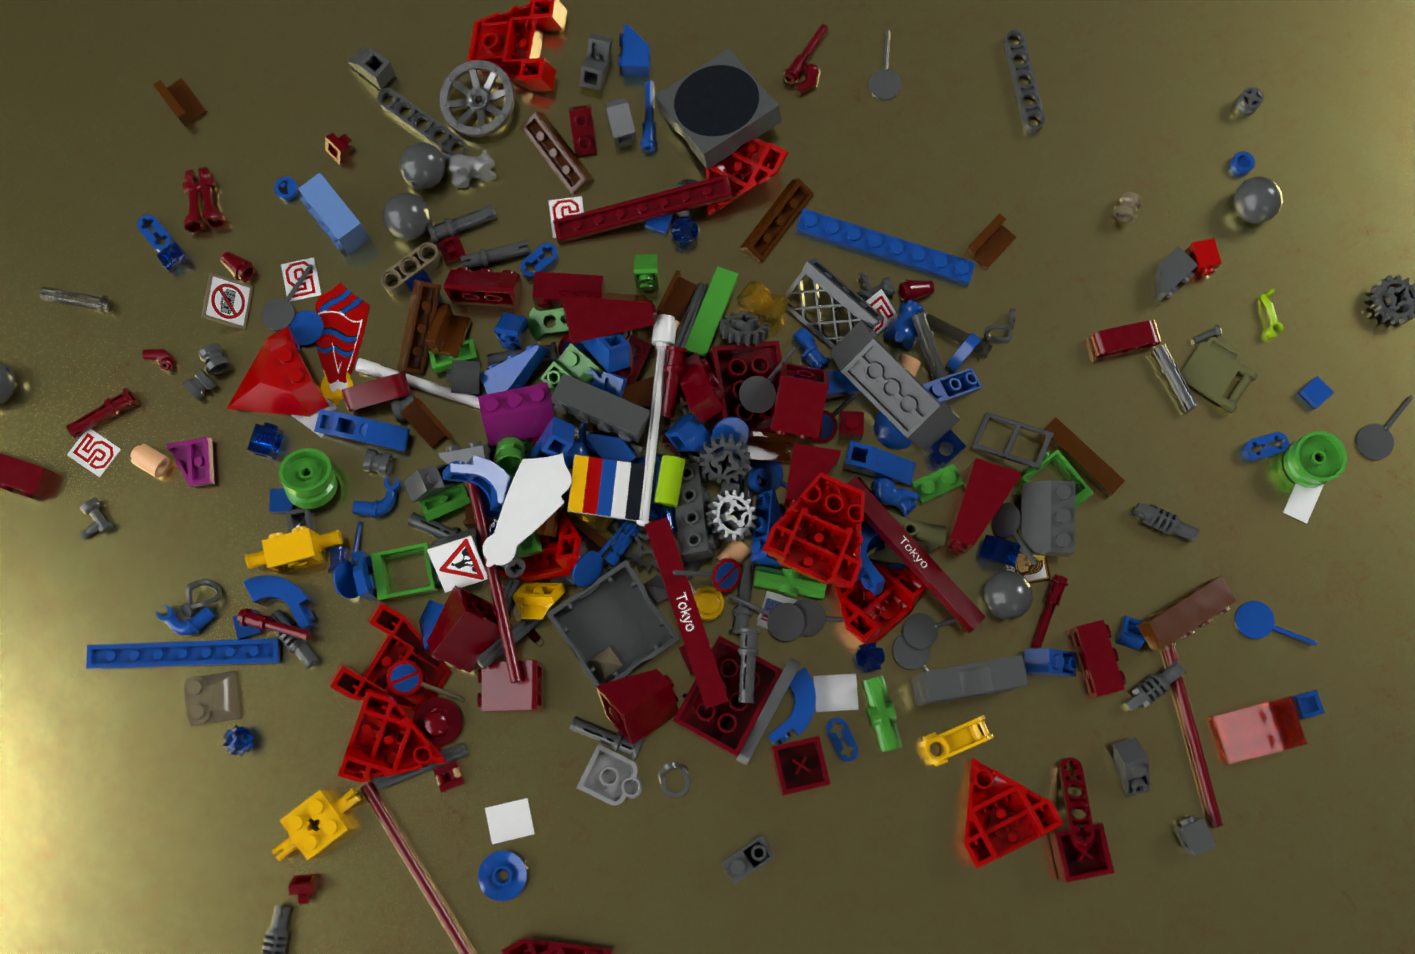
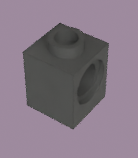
M1194 815L1181 819V824L1174 827L1187 855L1196 856L1217 846L1204 818H1195Z

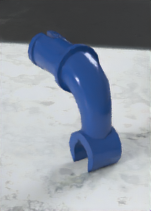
M389 476L385 478L384 486L387 492L381 501L366 502L355 500L352 508L353 514L373 516L377 519L379 516L389 512L395 505L397 492L402 488L399 478L397 477L396 484L391 487V479Z
M164 605L168 609V615L166 616L156 611L157 618L167 623L170 629L179 635L199 634V630L216 617L207 606L191 619L187 618L186 621L176 618V611L169 605Z

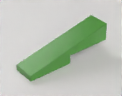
M717 266L686 343V353L692 355L697 352L702 359L706 358L720 326V319H722L737 284L738 273Z

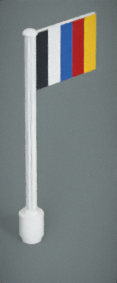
M666 314L657 315L654 321L655 325H653L651 343L656 346L657 358L645 465L574 455L567 512L636 521L642 527H645L644 524L650 523L649 512L665 376L663 366L666 365V346H675L677 328L675 317Z

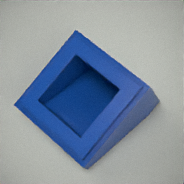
M1124 615L1117 636V644L1139 650L1145 642V638L1137 625L1143 621Z

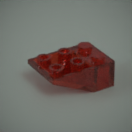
M1291 696L1273 699L1212 717L1227 764L1307 744Z

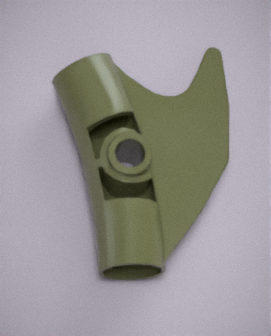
M887 510L927 554L939 547H944L946 526L913 520ZM887 544L884 549L871 553L868 556L869 560L905 564Z

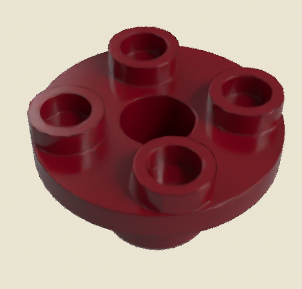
M435 697L424 701L417 708L413 722L434 746H443L453 741L458 735L462 725V716L460 710L452 701L442 697Z

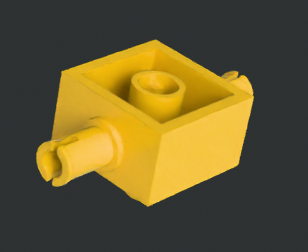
M306 526L293 528L291 533L284 535L282 532L270 534L268 536L269 539L261 540L263 550L245 554V561L249 569L267 564L268 569L279 574H285L327 562L324 548L343 544V539L339 529L319 535L310 528H306Z
M351 788L335 801L328 790H319L279 820L288 832L289 837L272 849L273 855L278 854L275 858L282 862L296 849H300L307 861L316 859L355 828L344 813L362 800L360 795H356L357 791ZM315 820H320L321 822L318 825L319 829H315L314 825L316 824Z

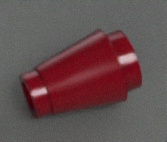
M229 251L221 256V262L237 280L246 282L253 277L255 268L252 262Z
M905 280L899 284L900 298L902 301L907 302L934 294L935 291L933 281Z

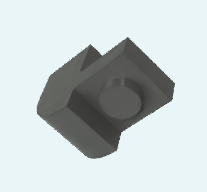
M593 33L590 34L587 57L581 65L579 85L601 91L611 66L613 55L611 54L612 38Z

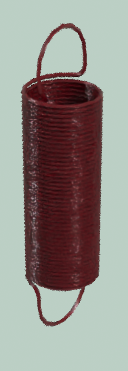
M534 628L526 634L533 642H536L541 637Z

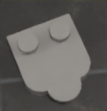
M598 743L576 788L610 805H619L625 798L634 799L638 797L642 792L643 785L640 778L637 777L638 769L634 761Z

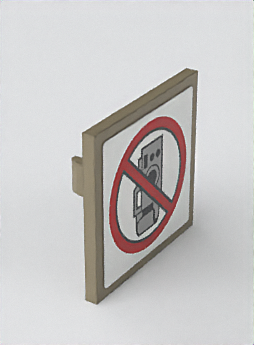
M209 273L201 317L245 330L253 286Z

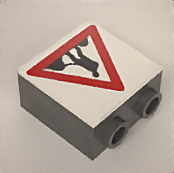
M477 527L435 540L427 549L429 561L434 565L438 582L443 586L445 593L452 591L455 585L462 588L488 579Z

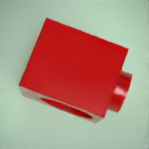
M1215 238L1192 242L1186 249L1187 255L1198 264L1192 271L1195 275H1211L1222 264Z

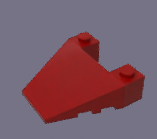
M529 0V4L521 7L518 5L513 6L511 11L503 14L497 12L474 21L467 62L484 60L494 63L507 74L512 83L533 92L553 91L557 70L545 58H540L544 31L564 30L567 9L559 0Z
M379 601L367 622L386 633V636L362 674L340 663L329 680L328 685L348 698L355 700H364L367 689L392 696L402 709L416 711L424 701L435 698L438 693L420 686L418 691L412 695H397L391 691L387 684L386 677L390 667L397 661H413L422 670V682L440 689L449 677L451 670L443 661L434 659L430 654V649L425 650L423 638L401 613Z

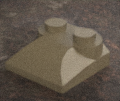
M236 671L193 676L185 680L184 698L186 716L190 726L195 727L241 719Z

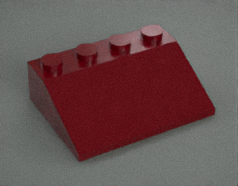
M779 340L758 342V345L750 343V346L745 344L738 346L735 344L711 347L707 354V360L713 368L710 372H713L719 384L716 386L721 389L725 397L722 399L725 409L716 414L717 423L727 417H737L746 423L749 434L752 431L776 433L775 430H771L774 404L766 412L752 413L742 406L739 400V389L742 383L750 377L761 376L767 379L782 361ZM780 371L771 381L776 392Z
M719 635L712 648V652L729 701L706 709L695 679L673 722L738 757L783 670L756 656L754 703L738 702L741 655H739L738 649L740 646Z

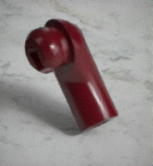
M808 64L805 67V71H807L805 80L795 85L799 95L817 86L820 76V69L817 65Z
M165 349L143 350L142 357L144 361L156 360L160 365V369L164 371L171 370L174 367V359Z

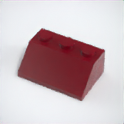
M458 267L457 270L450 269L444 283V290L452 303L519 307L522 280L519 273L512 270L494 272L491 269L484 268L480 269V271H471V269L466 267Z

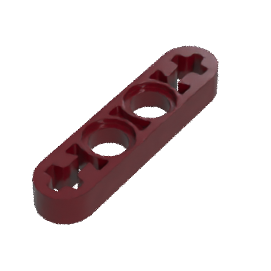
M1069 757L1061 762L1059 775L1070 839L1076 848L1086 850L1092 847L1095 838L1087 788L1081 762ZM1067 767H1072L1075 771L1074 779L1070 780V771L1067 770ZM1076 787L1081 790L1082 794L1077 797L1072 796L1068 793V789ZM1080 809L1086 816L1083 819H1077L1072 815V811ZM1080 827H1083L1084 836L1087 837L1086 841H1082L1081 837H1079Z

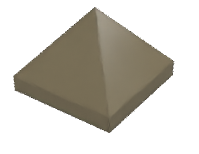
M607 647L590 660L603 680L623 666L610 647Z

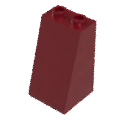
M572 290L559 291L572 343L655 325L654 318H657L656 307L652 300L649 301L645 295Z
M975 458L967 469L944 546L949 547L948 550L956 554L968 552L978 541L1020 479L1022 473Z

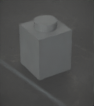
M452 360V367L447 369L446 382L451 383V393L479 394L480 361Z

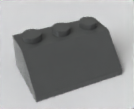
M1048 480L1022 483L1021 539L1032 555L1069 557L1075 553V481ZM1021 547V554H1026Z

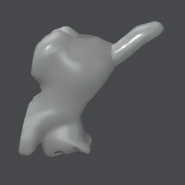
M486 149L482 151L480 156L476 157L463 154L452 156L441 152L444 160L448 162L449 171L452 176L451 182L458 188L464 189L469 187V182L472 178H478L483 181L496 179V173L491 171L495 166V161L487 154Z

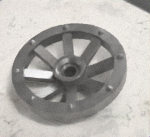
M484 60L468 61L457 66L446 77L440 91V108L446 121L456 131L471 137H482L499 130L510 118L515 104V91L510 78L500 67ZM477 70L491 72L483 89L480 85ZM469 72L474 88L471 90L458 82L463 75ZM498 76L503 83L504 89L489 94ZM455 87L467 96V99L450 101L452 88ZM505 97L502 111L491 105V102ZM470 107L458 120L454 118L451 112V108ZM485 111H489L497 117L485 125ZM477 112L478 127L465 126Z

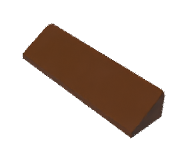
M535 111L521 126L572 194H575L594 180L544 113Z
M792 179L740 248L762 263L814 193L800 179Z
M418 279L414 281L398 362V369L402 372L424 375L429 350L426 339L436 316L442 286L440 284Z
M1055 417L1044 429L1054 433L1050 444L1058 449L1066 459L1108 497L1112 496L1125 480L1059 419Z

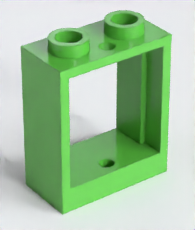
M1058 449L1052 454L1050 451L1046 452L1039 470L1026 467L1021 471L1022 477L1018 480V484L1022 487V483H1029L1030 478L1052 462L1067 481H1075V491L1078 493L1075 496V508L1094 494Z
M427 542L371 554L379 601L386 603L439 592L438 585L441 584L438 582L434 565L429 561L427 549L430 545ZM424 553L429 585L391 593L386 561Z

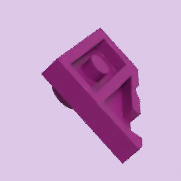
M204 437L166 444L168 451H171L176 459L177 467L183 472V477L188 486L198 487L215 484L212 438Z

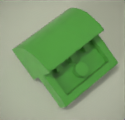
M570 343L559 359L552 362L540 379L544 383L547 382L554 391L563 373L580 381L592 383L594 377L588 374L587 370H597L601 376L605 370L575 343Z

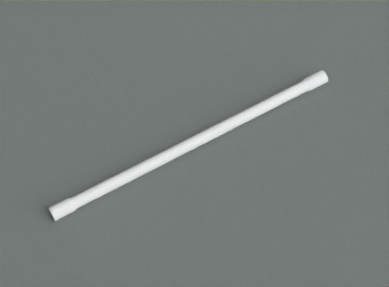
M363 358L358 359L355 370L381 378L401 373ZM406 374L409 387L480 409L478 396L451 393L450 387ZM575 427L574 439L577 440L579 438L578 428ZM631 444L639 455L634 458L637 460L641 457L643 447Z

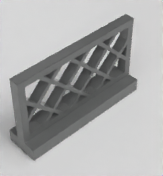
M816 259L807 261L802 268L803 271L779 301L783 307L832 349L841 341L840 339L846 336L840 335L838 323L849 322L851 331L854 328L855 321L863 320L874 330L884 318ZM806 275L813 280L814 289L803 290L802 280ZM826 291L830 294L831 304L821 305L819 292ZM814 292L816 305L806 306L804 293ZM792 294H799L800 307H794L787 301ZM844 306L848 310L849 319H838L836 307ZM832 307L833 320L823 321L821 308ZM806 309H817L818 321L811 322L807 318ZM834 323L835 336L826 335L823 324Z

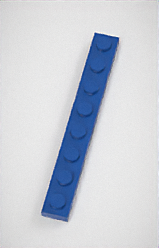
M804 208L796 228V232L967 286L970 283L976 262Z
M273 638L87 645L86 669L280 663L281 640Z

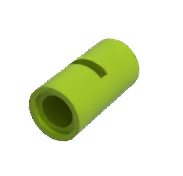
M669 455L662 456L654 503L670 507L678 506L685 459Z

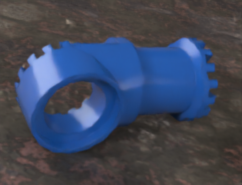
M801 327L792 335L793 339H796L795 342H798L797 345H800V348L804 350L800 357L802 360H806L813 368L822 370L830 363L831 359L829 357L825 358L817 349L818 346L815 344V339L804 327Z

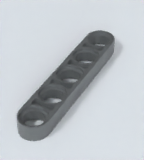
M1013 29L1006 34L1004 49L1023 127L1029 133H1037L1045 123L1043 107L1025 35L1020 30ZM1010 37H1017L1020 40V44L1011 45L1008 39ZM1015 57H1022L1025 60V64L1022 66L1016 65L1013 59ZM1020 77H1027L1030 84L1023 86L1019 83L1018 79ZM1031 97L1034 99L1035 104L1027 106L1024 104L1023 99ZM1035 117L1040 121V125L1036 127L1031 126L1028 119Z
M390 88L382 89L378 93L377 100L384 111L440 151L452 156L456 155L452 153V147L460 144L463 146V151L459 154L468 155L466 142L399 93ZM391 95L394 97V101L391 104H384L382 102L383 98ZM402 108H410V115L406 117L400 115ZM420 120H427L429 122L425 129L417 127V123ZM444 132L446 138L443 141H436L434 139L435 134Z
M791 657L788 660L736 759L747 766L801 664L799 661Z

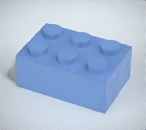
M318 173L298 188L302 194V197L299 199L340 251L345 249L350 255L371 240L360 221L321 173Z

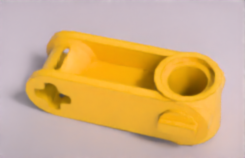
M982 715L940 734L933 732L922 737L924 740L921 742L922 755L929 761L930 765L934 764L937 767L948 762L947 758L994 738V736L989 733L984 722L985 716ZM933 742L939 744L941 748L938 756H934L930 752V746Z

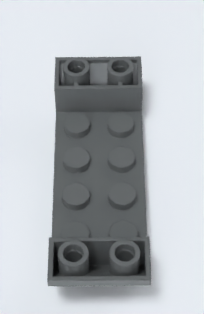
M860 320L829 352L840 371L909 440L928 451L961 417L946 402L941 404L876 339L878 335L863 320Z

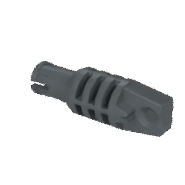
M1139 502L1133 511L1134 515L1144 519L1143 523L1159 529L1168 535L1175 533L1190 540V542H1194L1198 536L1199 528L1180 521L1181 518L1178 515H1174L1154 504L1148 506Z
M281 609L273 612L270 616L271 620L298 628L295 622L288 618ZM274 631L280 637L284 646L288 648V651L296 654L306 669L318 663L319 659L307 645L308 640Z
M1176 660L1174 664L1163 672L1154 673L1132 690L1134 696L1128 699L1125 704L1131 711L1140 705L1146 708L1169 691V688H1171L1170 684L1183 674H1186V670Z
M275 905L271 928L266 930L261 954H285L289 935L286 926L291 907L284 906L283 914L280 917L282 906Z

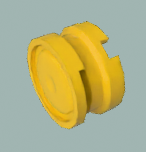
M711 586L699 588L695 591L694 598L701 619L703 621H710L718 618L724 609L723 595Z

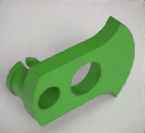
M533 307L530 311L528 318L529 330L538 341L545 334L568 331L563 308L539 311L536 307ZM549 315H553L556 318V324L552 328H548L545 324V320Z

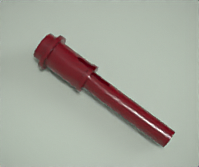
M821 24L801 55H796L790 67L784 70L783 79L787 83L794 84L799 81V75L808 65L807 60L829 30L826 24Z
M1054 574V577L1050 578L1052 582L1044 600L1047 603L1031 645L1034 648H1041L1055 607L1060 605L1064 589L1069 585L1067 583L1068 578Z
M250 608L240 610L237 616L238 623L243 627L252 626L263 631L270 629L304 640H309L311 637V631L271 620L270 616L255 613Z

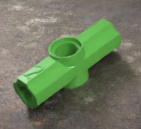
M757 566L754 580L755 587L776 590L780 594L789 596L802 595L816 599H824L827 584H823L792 569L778 570L763 566Z
M880 676L864 680L863 684L869 703L868 713L871 724L875 727L881 752L902 747L896 726L895 708L889 699L884 677Z

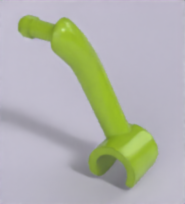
M1273 288L1266 294L1260 295L1271 325L1266 330V334L1270 338L1277 336L1273 328L1278 332H1282L1284 329L1283 324L1277 320L1273 303L1268 298L1275 293Z

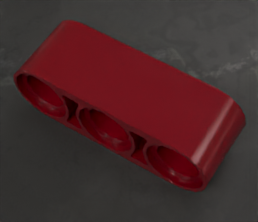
M1155 320L1105 329L1090 335L1096 358L1146 349L1161 343Z
M405 372L342 389V394L347 410L350 412L409 395L411 391Z

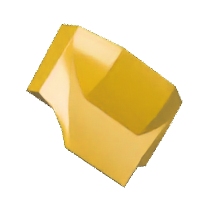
M524 582L512 597L519 607L522 619L542 620L548 610L566 590L563 583Z

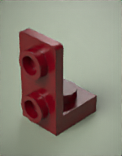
M591 104L569 107L575 155L596 153L597 147Z
M633 335L628 340L630 344L629 367L613 373L627 378L626 384L628 385L635 383L648 354L651 355L654 348L652 344Z

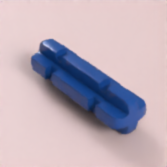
M631 522L627 524L624 529L625 532L620 534L612 546L613 550L609 551L605 556V561L613 566L618 563L620 555L623 556L630 546L633 536L636 537L640 531L639 527Z

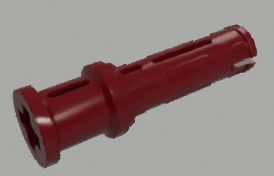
M666 346L668 353L666 365L663 366L666 374L660 417L674 418L680 374L684 372L682 367L683 356L687 349L677 346Z
M124 388L122 393L112 399H105L103 405L68 424L66 428L70 435L76 438L112 416H120L122 411L131 406H137L138 402L133 393L128 388Z

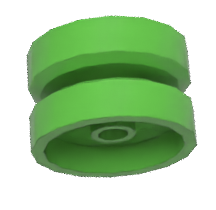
M1314 431L1294 441L1286 449L1283 457L1284 469L1288 477L1296 484L1305 488H1316L1339 477L1345 470L1347 451L1343 443L1335 435L1325 431Z
M303 448L286 456L280 464L278 472L287 498L293 505L302 509H314L323 506L335 495L338 485L330 459L324 452L314 448Z

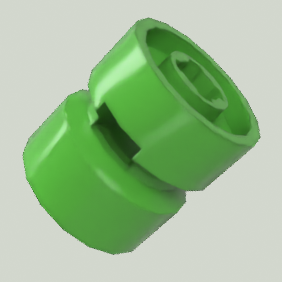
M507 437L500 440L496 445L495 464L506 471L513 480L521 461L526 459V448L520 439Z

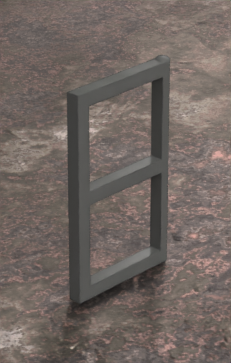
M986 412L972 449L1039 470L1052 437H1054V433ZM990 419L1015 426L1005 452L979 444ZM1021 428L1047 436L1036 462L1010 454Z

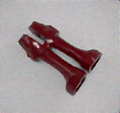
M208 167L198 169L200 183L197 182L193 169L185 172L183 191L188 194L189 212L183 224L184 229L190 233L203 231L204 222L209 227L215 229L223 228L227 225V217L214 206L213 190H215L216 182L215 178L211 176ZM200 194H202V199H203V206H204L203 216H204V220H203V218H202V216H201L200 208H199V195H200Z

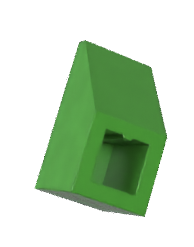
M657 254L634 255L636 288L650 291L659 287Z

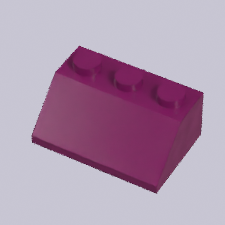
M547 382L478 396L481 417L490 447H495L500 440L507 437H515L524 441L542 435L552 418L556 417L554 406H552L551 390Z

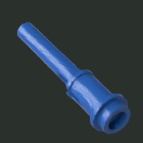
M653 81L645 82V121L642 123L643 137L640 141L644 151H654L658 146L656 122H654Z

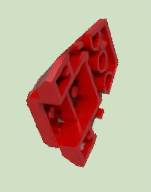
M821 472L771 527L762 550L769 556L776 558L780 565L823 584L829 585L832 583L839 587L852 589L862 565L860 549L863 543L861 527L864 521L865 492Z

